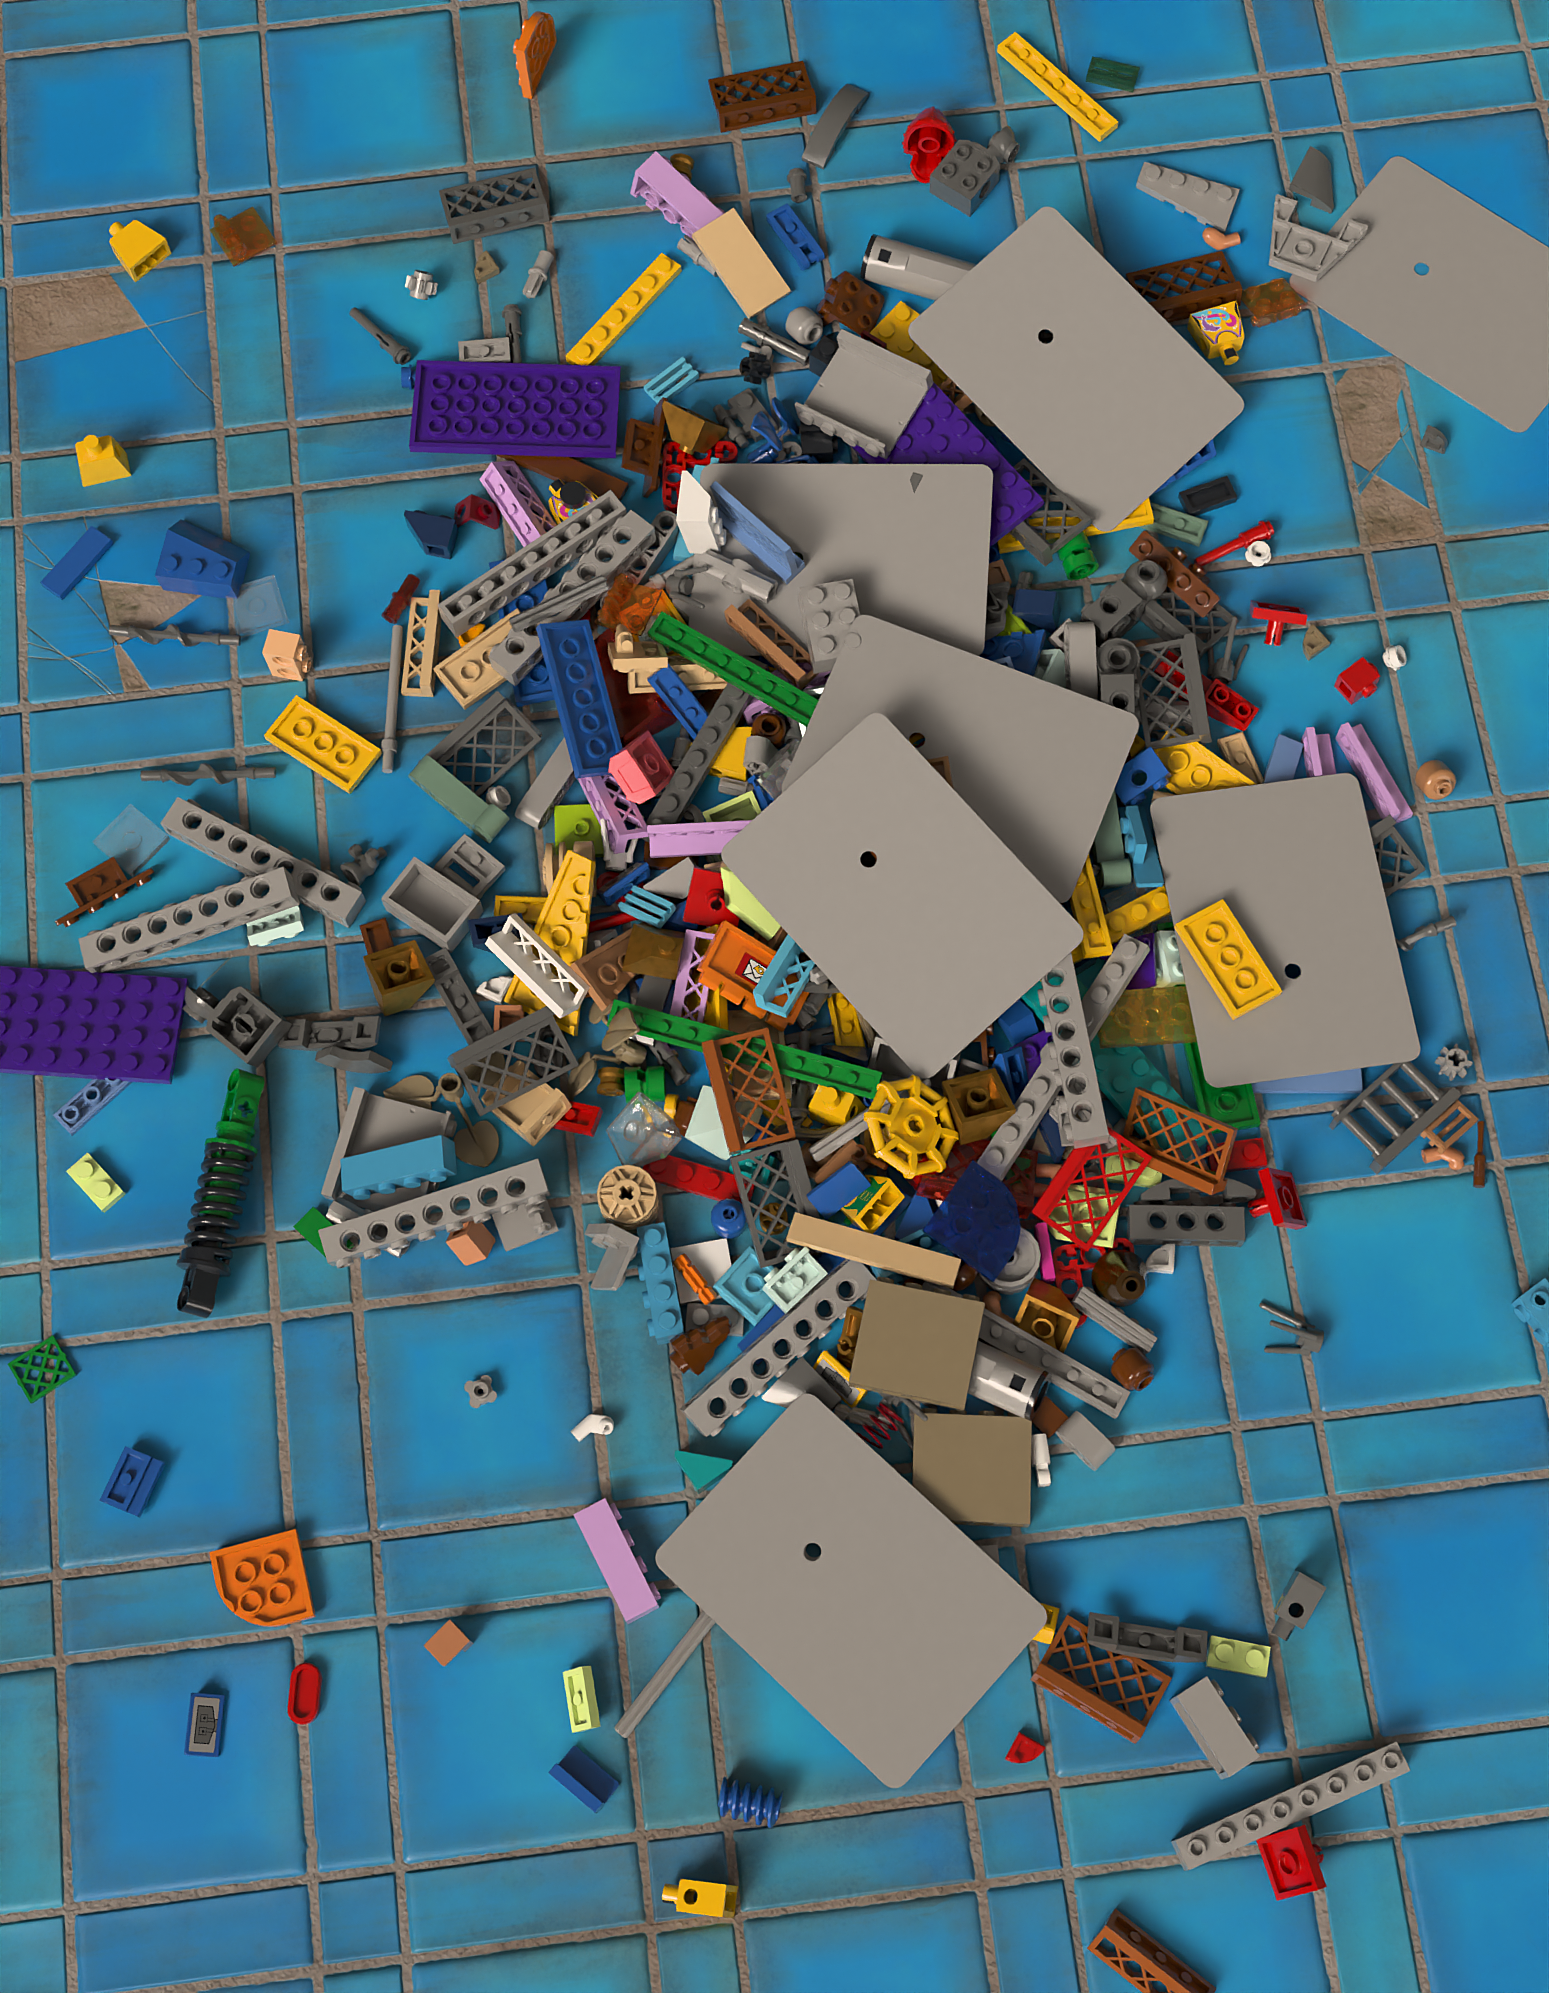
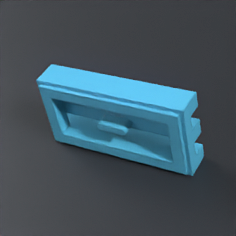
M681 357L644 385V391L657 404L662 397L670 401L699 379V373L696 370L694 371L690 364L686 363L684 357ZM687 373L689 374L686 378H684L682 381L676 384V381H678ZM672 387L670 390H668V391H667L666 393H664L662 396L658 397V395L661 394L663 391H665L667 388Z
M635 885L631 888L633 893L631 895L627 893L624 897L626 899L625 903L620 902L618 904L622 912L658 929L662 928L677 909L672 902ZM635 904L650 913H654L658 916H661V918L657 919L643 911H640L632 907V905Z

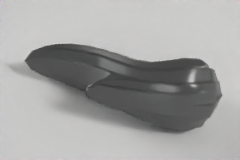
M804 1118L792 1121L796 1134L794 1139L805 1141L812 1145L841 1126L813 1129L802 1125ZM786 1123L775 1127L771 1131L777 1136L789 1133ZM780 1150L773 1151L772 1153L782 1163Z

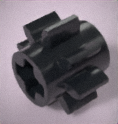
M750 351L749 357H744L741 360L739 370L741 375L745 376L743 381L761 385L762 379L765 380L769 377L771 364L766 360L767 355Z

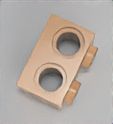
M269 629L262 654L272 676L303 681L305 673L310 671L312 660L307 653V647L304 645L299 634Z

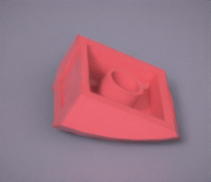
M648 730L611 757L608 772L612 773L625 793L626 800L641 804L656 796L669 784L675 773Z

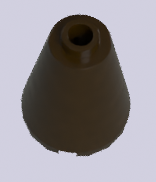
M1124 1249L1112 1250L1099 1258L1093 1267L1091 1280L1097 1296L1106 1298L1111 1306L1125 1307L1134 1304L1144 1295L1148 1287L1149 1274L1145 1263L1135 1253Z

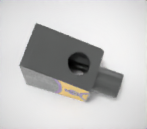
M1294 1570L1273 1611L1279 1618L1271 1632L1288 1641L1295 1626L1303 1630L1327 1587ZM1292 1603H1298L1300 1609L1296 1615H1290L1288 1611Z

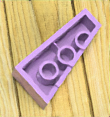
M656 151L635 171L630 194L636 198L641 195L647 200L645 203L652 210L656 207L660 209L664 214L665 220L671 224H680L681 231L692 240L694 232L725 213L723 209L713 205L703 191L697 190L685 174L679 173L672 166L668 158L661 156Z

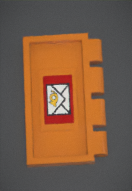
M726 920L721 922L697 968L701 972L698 982L713 991H716L721 984L722 987L719 991L721 996L736 1005H739L744 998L745 1001L742 1005L744 1010L759 1019H762L766 1012L769 1013L765 1022L781 1032L785 1030L787 1025L794 1024L809 995V992L802 991L787 1018L757 1007L753 990L777 952ZM796 972L787 976L785 979L787 985L798 982ZM786 993L775 996L771 1003L783 1007L788 1000V996Z

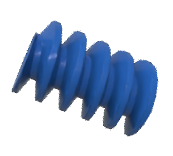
M724 1776L718 1800L720 1816L725 1817L728 1811L731 1810L732 1819L737 1820L741 1812H743L744 1822L748 1823L752 1816L755 1815L756 1825L760 1826L763 1820L767 1818L768 1828H773L779 1817L784 1790H782L778 1798L775 1797L773 1787L769 1789L766 1795H763V1788L760 1784L755 1792L751 1791L750 1782H747L744 1788L740 1789L738 1779H735L731 1787H729L727 1777Z

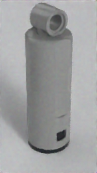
M873 234L865 251L860 278L936 301L977 264Z
M978 1341L968 1394L1032 1421L1045 1399L1052 1373Z

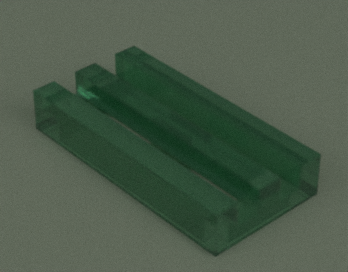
M1092 56L1086 82L1133 92L1140 67Z

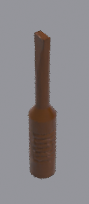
M1478 1121L1477 1123L1478 1141L1477 1153L1474 1156L1473 1187L1475 1188L1485 1187L1484 1121Z

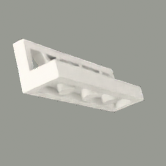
M516 913L509 915L502 931L489 936L485 945L559 1018L578 1010L590 986ZM514 926L519 930L521 939H518L511 932ZM531 945L538 949L540 958L533 954ZM549 963H552L557 968L558 976L551 972ZM568 982H572L579 989L576 996L570 991Z

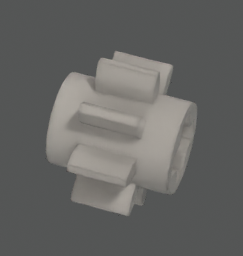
M415 270L414 275H407L405 287L409 288L411 297L428 300L429 295H436L438 283L432 280V273Z
M1455 1044L1450 1051L1443 1047L1440 1051L1443 1057H1437L1435 1063L1440 1065L1441 1069L1438 1074L1449 1076L1450 1081L1456 1075L1464 1078L1467 1075V1071L1464 1068H1470L1473 1062L1467 1060L1469 1051L1458 1049V1044ZM1450 1059H1453V1060H1454V1064H1456V1065H1458V1066H1453V1061H1451Z

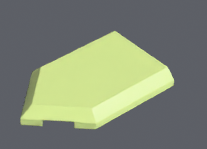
M721 867L725 907L769 941L781 925L728 867Z
M1071 1184L1067 1189L1069 1201L1086 1199L1082 1185ZM1087 1186L1089 1198L1106 1195L1105 1189ZM1109 1190V1194H1114V1193H1120V1192H1121V1191ZM1065 1195L1062 1196L1058 1203L1066 1202ZM1118 1196L1110 1197L1111 1205ZM1106 1198L1090 1201L1093 1218L1105 1216L1108 1211ZM1086 1202L1070 1204L1073 1221L1089 1219ZM1120 1205L1093 1245L1113 1248ZM1067 1206L1055 1207L1049 1218L1057 1224L1068 1223ZM1101 1220L1094 1221L1095 1229ZM1090 1222L1074 1224L1076 1237L1086 1243L1092 1235ZM1047 1224V1228L1055 1239L1072 1242ZM1070 1225L1063 1226L1064 1229L1071 1233Z

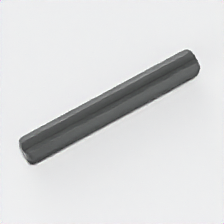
M600 575L510 617L509 623L514 632H519L608 590L607 580L603 575Z

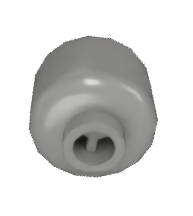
M801 306L789 313L786 320V331L798 343L808 345L816 342L822 335L823 321L810 308Z

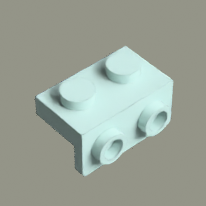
M299 905L246 923L247 937L251 946L257 944L258 946H265L272 943L274 939L280 937L292 938L301 931H304L303 917Z
M1158 931L1154 934L1157 986L1151 987L1152 994H1162L1177 984H1185L1175 931Z
M806 1246L801 1251L796 1247L784 1259L787 1264L780 1271L775 1267L764 1277L767 1283L763 1286L762 1290L785 1314L828 1274L808 1253L810 1250Z

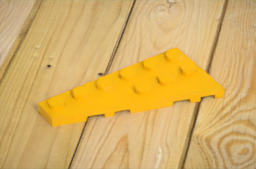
M573 850L567 851L533 930L569 967L586 955L595 861ZM531 945L533 954L540 958L538 949ZM549 963L551 972L558 976L557 968L552 963ZM514 975L504 1002L510 1005H522L524 1012L532 1014L547 1006ZM568 982L570 991L576 996L579 989L572 982ZM580 1007L578 1010L562 1018H559L556 1014L553 1016L560 1030L573 1036H578Z

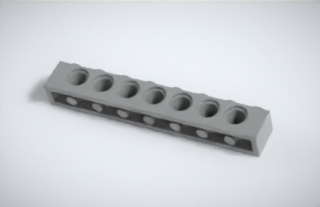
M611 490L439 603L438 608L441 619L455 637H459L594 547L598 539L614 527L617 519L627 514L626 508Z
M632 510L625 516H620L615 522L614 527L598 539L596 546L590 552L587 551L581 556L579 563L563 575L561 582L555 588H551L546 592L540 603L589 581L584 579L586 576H594L596 578L603 575L607 580L609 590L656 541L655 528ZM621 540H629L627 543H619ZM604 558H612L610 561H601ZM608 590L519 632H514L511 628L508 636L501 644L497 643L491 649L488 656L491 667L516 686L543 658L538 634L531 635L533 631H536L537 626L544 623L580 620ZM516 649H523L521 653H512Z
M177 797L160 824L170 836L247 876L264 874L273 867L293 869L291 875L299 903L347 928L351 927L366 903L362 889L356 884L341 882L339 877L329 870L322 872L316 869V865L308 859L302 858L299 860L293 857V853L282 846L276 848L270 845L269 840L259 834H256L254 837L247 833V830L240 824L233 822L231 825L225 822V819L215 811L208 813L202 810V807L191 799L185 801ZM201 821L200 826L191 828L193 823ZM224 833L221 839L213 840L217 834ZM247 845L244 851L236 852L239 846ZM263 857H270L267 863H259ZM311 880L317 881L313 887H305L307 882ZM334 892L340 893L336 899H328L330 894Z
M273 867L264 874L244 877L240 882L233 885H222L215 888L213 892L193 895L189 900L182 903H171L164 906L162 910L142 913L136 919L116 922L111 928L91 931L87 936L78 940L85 969L91 973H107L298 906L300 903L292 875L284 867ZM270 888L268 894L261 897L262 892ZM244 897L243 902L236 906L237 900ZM218 906L217 911L210 915L211 910ZM193 915L191 921L185 924L186 918ZM167 924L166 929L159 933L160 928ZM141 933V937L134 942L135 936ZM116 942L114 948L109 950V946Z
M1070 952L1041 979L1042 989L1037 991L1040 1006L1046 1005L1048 1015L1043 1016L1045 1032H1051L1053 1042H1049L1048 1046L1051 1060L1057 1059L1058 1069L1053 1070L1056 1086H1062L1064 1096H1059L1061 1112L1068 1113L1069 1123L1064 1124L1067 1141L1073 1140L1074 1148L1076 1149L1109 1143V1134ZM1053 977L1063 979V982L1056 986L1051 985L1048 981ZM1059 1003H1065L1069 1006L1064 1012H1058L1054 1009L1055 1005ZM1068 1029L1073 1031L1074 1035L1069 1039H1064L1059 1036L1060 1032ZM1070 1056H1075L1080 1060L1074 1066L1067 1065L1064 1061ZM1075 1083H1081L1085 1086V1089L1080 1093H1075L1070 1090V1087ZM1080 1110H1087L1091 1114L1086 1120H1080L1075 1115Z
M534 1159L320 1229L318 1232L327 1263L331 1266L336 1265L339 1269L354 1264V1259L363 1256L365 1260L381 1255V1250L390 1247L393 1251L409 1246V1241L418 1238L420 1242L430 1240L436 1237V1232L445 1229L449 1233L462 1229L464 1223L473 1220L475 1224L485 1222L491 1219V1214L500 1211L502 1215L517 1211V1206L529 1203V1206L540 1204L545 1201L546 1196L551 1194L541 1163L538 1159ZM515 1182L525 1183V1190L520 1195L511 1194V1186ZM488 1191H496L498 1193L497 1200L492 1204H486L483 1201L484 1195ZM464 1199L469 1200V1210L465 1213H458L456 1211L457 1203ZM436 1208L442 1209V1218L437 1222H431L429 1220L430 1212ZM408 1217L414 1218V1228L410 1231H403L402 1222ZM381 1226L387 1227V1236L382 1240H376L374 1237L376 1229ZM353 1235H358L360 1237L359 1246L355 1249H348V1239Z
M850 1259L843 1260L793 1308L780 1317L680 1408L682 1413L703 1436L707 1437L711 1434L713 1437L725 1427L723 1422L731 1414L734 1417L740 1414L747 1407L745 1402L752 1395L758 1397L768 1388L767 1382L774 1375L777 1378L789 1369L788 1363L795 1356L800 1358L810 1350V1342L816 1337L821 1339L832 1329L830 1324L838 1317L840 1320L845 1318L847 1307H851L859 1298L864 1300L867 1296L870 1279L876 1280V1278L863 1263ZM843 1281L848 1282L850 1285V1293L846 1297H842L838 1291L839 1285ZM825 1300L829 1304V1312L822 1317L818 1314L817 1306L821 1301ZM804 1319L808 1323V1331L805 1335L800 1336L796 1332V1325L800 1320ZM779 1339H784L787 1343V1350L782 1355H778L774 1349L775 1343ZM762 1358L766 1363V1369L762 1374L757 1375L753 1370V1364L757 1359ZM737 1378H741L745 1384L744 1390L739 1394L733 1393L731 1388L732 1382ZM719 1397L723 1401V1408L719 1413L713 1414L710 1410V1403L714 1398Z
M1389 1743L1174 1839L1171 1843L1183 1870H1190L1411 1770L1398 1743Z

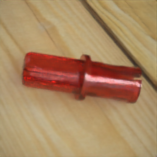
M408 574L398 592L392 593L393 598L381 615L386 621L393 624L397 623L405 608L411 605L410 598L420 584V579L413 574Z

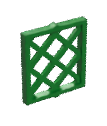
M53 1335L8 1363L17 1379V1384L21 1386L31 1404L77 1376L67 1359V1355L63 1352ZM52 1344L58 1349V1356L49 1354ZM47 1345L45 1353L37 1352ZM34 1355L43 1357L41 1367L32 1366ZM29 1357L27 1364L19 1363ZM48 1358L57 1360L54 1370L45 1368ZM61 1361H65L68 1366V1373L59 1371ZM16 1367L26 1368L23 1378L19 1377ZM30 1369L39 1371L37 1381L28 1379ZM44 1372L53 1374L50 1384L41 1382ZM57 1375L65 1376L56 1382ZM26 1383L35 1385L33 1395L27 1391ZM40 1386L48 1387L38 1394Z

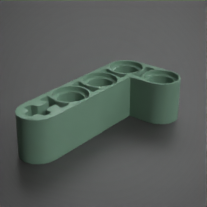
M425 755L408 775L418 787L487 843H491L510 820L501 809L494 804L488 805L428 755Z
M1115 789L1092 844L1099 890L1126 887L1131 883V867L1128 858L1125 859Z

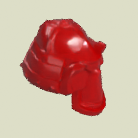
M934 106L926 108L919 113L903 134L902 144L904 153L913 156L910 163L911 172L915 179L921 183H930L931 173L957 141L951 124L946 120L944 114Z

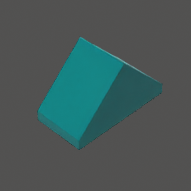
M753 1150L741 1151L740 1153L734 1154L733 1156L747 1153ZM763 1155L754 1158L760 1161ZM768 1155L764 1163L775 1169L778 1159ZM750 1159L738 1162L741 1174L751 1178L758 1164ZM730 1164L728 1173L734 1174L732 1165ZM762 1166L754 1181L769 1186L774 1173Z
M675 1450V1460L698 1494L722 1479L734 1467L733 1460Z

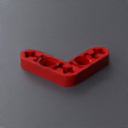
M675 441L666 444L663 449L662 478L664 509L677 514L681 479L675 483L670 482L667 478L671 473L681 475L682 471H687V468H694L695 464L709 465L712 451H715V458H719L720 464H735L738 459V451L734 443L718 441L707 451L708 455L704 459H696L693 455L680 450V444ZM674 451L678 452L677 464H673L672 462V454ZM724 451H729L728 458H723ZM672 491H677L676 504H671Z
M1115 1238L1113 1248H1108L1109 1252L1117 1250L1118 1245H1122L1124 1250L1134 1253L1133 1244L1126 1238ZM1077 1244L1062 1245L1055 1249L1052 1255L1055 1287L1062 1291V1282L1072 1280L1077 1284L1078 1291V1289L1083 1287L1081 1271L1093 1270L1096 1263L1089 1262L1085 1258V1250ZM1091 1246V1248L1097 1249L1101 1256L1106 1253L1105 1248L1102 1246ZM1076 1250H1080L1079 1259L1082 1265L1077 1264L1078 1259L1070 1260L1068 1266H1064L1062 1261H1057L1061 1253H1066L1067 1257H1076ZM1077 1291L1074 1294L1064 1293L1069 1301H1072ZM1075 1308L1078 1313L1082 1314L1075 1327L1077 1329L1084 1325L1087 1315Z

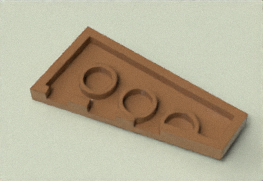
M644 921L640 923V925L654 927ZM632 928L578 959L570 966L590 986L588 993L602 1012L636 974L622 971Z

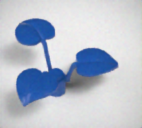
M772 398L773 409L784 423L783 429L778 434H776L773 424L762 411L754 416L751 429L763 435L768 442L747 455L750 464H789L798 461H806L808 464H821L814 456L810 457L809 455L776 461V458L779 456L777 451L780 452L783 449L779 438L788 429L794 436L799 434V427L795 418L778 398Z

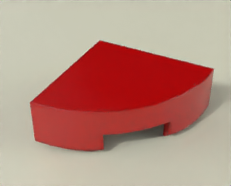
M1018 1732L1004 1760L1019 1764L1027 1763L1036 1759L1046 1747Z

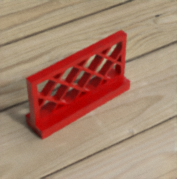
M1108 1126V1134L1116 1140L1118 1152L1102 1154L1100 1144L1073 1148L1030 1211L1032 1215L1044 1221L1087 1252L1152 1159L1149 1154ZM1121 1144H1123L1129 1150L1122 1151ZM1097 1147L1098 1155L1091 1156V1154ZM1134 1152L1143 1158L1137 1169L1125 1170L1123 1154ZM1119 1155L1122 1172L1106 1174L1103 1157ZM1099 1158L1102 1175L1086 1178L1084 1164L1087 1160ZM1081 1171L1082 1179L1074 1180ZM1134 1173L1128 1181L1126 1174ZM1122 1175L1125 1186L1120 1193L1109 1194L1106 1177ZM1102 1178L1106 1195L1089 1198L1086 1181ZM1083 1182L1086 1199L1069 1201L1067 1191L1072 1183ZM1065 1195L1066 1202L1058 1203L1062 1196ZM1118 1196L1111 1205L1110 1197ZM1106 1198L1108 1205L1107 1213L1105 1216L1093 1218L1090 1201ZM1086 1202L1089 1219L1073 1221L1070 1204ZM1066 1205L1069 1217L1068 1223L1057 1224L1049 1218L1055 1207ZM1101 1220L1095 1229L1094 1221ZM1090 1222L1092 1235L1086 1243L1076 1237L1074 1224ZM1070 1225L1071 1233L1064 1229L1063 1226Z

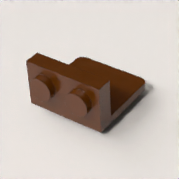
M844 271L835 278H830L824 288L826 292L824 299L821 300L816 309L818 316L823 321V327L836 319L860 336L863 330L870 333L877 323L885 301L884 296L847 271Z

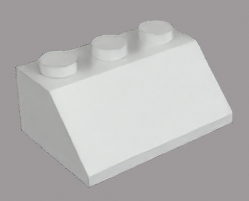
M682 471L676 522L689 553L703 554L708 549L720 554L721 545L726 544V529H722V518H718V507H714L711 496L688 471Z

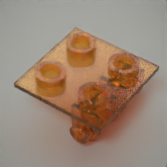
M254 207L230 219L218 214L214 217L215 227L210 229V232L234 267L277 244V241Z
M1284 278L1273 279L1268 283L1248 287L1242 291L1241 296L1242 302L1254 315L1250 318L1252 326H1257L1258 328L1270 324V321L1272 323L1277 322V318L1279 321H1282L1283 319L1297 316L1298 312L1302 311L1301 305L1305 304Z
M620 573L614 577L612 588L608 590V596L604 598V604L602 609L598 611V617L594 624L616 630L619 624H623L630 630L631 634L642 637L662 594V590L628 582L629 577Z

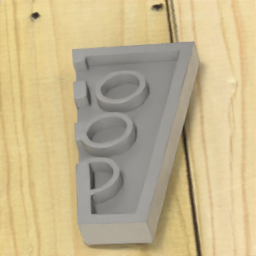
M1144 162L1136 184L1137 189L1161 202L1167 201L1175 205L1176 210L1183 214L1185 211L1197 217L1198 222L1205 226L1208 223L1223 234H1225L1240 190Z

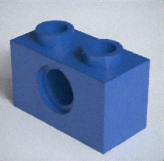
M1150 746L1123 766L1115 786V792L1125 806H1137L1147 798L1145 795L1153 789L1158 791L1169 783L1168 778L1172 775ZM1140 772L1146 773V783L1136 786L1134 784L1135 775Z

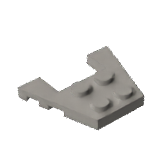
M1277 194L1274 202L1269 266L1316 282L1367 234L1368 225L1350 219L1346 220L1338 238L1291 223L1290 220L1297 208L1298 201Z

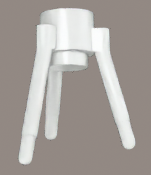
M601 818L604 848L603 860L606 861L605 869L625 871L627 870V863H633V853L638 838L631 840L627 853L624 851V853L614 854L611 847H609L606 820Z

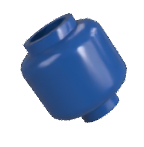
M724 1199L714 1205L711 1211V1224L719 1236L732 1239L740 1236L745 1231L748 1224L741 1202L735 1199Z

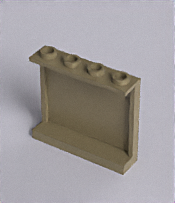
M877 1277V1280L870 1279L849 1377V1387L964 1410L985 1303L980 1302V1298L973 1295L963 1294V1297L960 1298L951 1296V1292L944 1289L935 1288L934 1292L922 1290L923 1286L915 1283H906L905 1286L894 1284V1280L885 1277Z
M923 1408L921 1410L928 1417L927 1421H923L914 1413L912 1486L954 1525L1028 1528L1030 1525L1032 1421L1011 1412L1007 1413V1416H996L994 1411H979L978 1415H967L965 1410H949V1414H937V1409Z

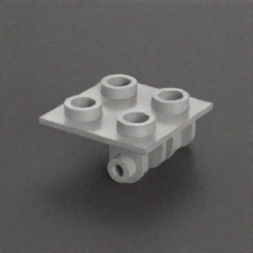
M520 1182V1187L511 1190V1194H522L525 1190V1183ZM498 1196L486 1200L487 1204L494 1203ZM546 1197L545 1201L540 1204L529 1206V1203L519 1205L517 1206V1211L502 1215L501 1211L492 1214L506 1252L559 1231Z

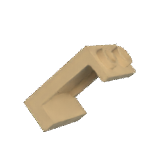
M519 1059L507 1071L522 1075L525 1064ZM528 1069L526 1077L534 1080L540 1079ZM506 1075L501 1090L514 1093L518 1091L521 1080ZM500 1079L492 1087L498 1088ZM524 1082L523 1088L531 1083ZM545 1083L490 1112L534 1147L569 1111L572 1105L564 1093L557 1088H551ZM487 1090L482 1096L481 1100L486 1107L493 1104L496 1092ZM500 1094L498 1101L506 1096Z

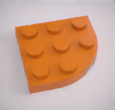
M536 11L529 19L524 20L520 39L515 40L513 53L516 54L517 59L516 69L519 71V85L522 88L523 97L532 99L557 42L553 17L541 11Z
M293 1529L209 1552L219 1595L226 1606L240 1618L259 1626L278 1627L316 1617L298 1530Z

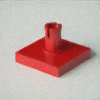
M1252 600L1249 608L1252 618L1268 620L1264 644L1272 645L1273 635L1275 634L1274 646H1281L1284 623L1306 625L1308 616L1304 608Z
M694 866L682 921L711 927L720 925L722 921L726 920L738 928L740 918L725 907L721 872Z
M1269 1167L1258 1171L1265 1196L1248 1202V1208L1254 1207V1209L1249 1210L1254 1218H1258L1261 1215L1270 1213L1274 1226L1295 1230L1307 1227L1292 1172Z
M1305 1825L1266 1835L1256 1840L1277 1901L1327 1887L1319 1866L1323 1861L1324 1855L1316 1856L1315 1854L1322 1851V1849L1317 1844L1311 1843Z

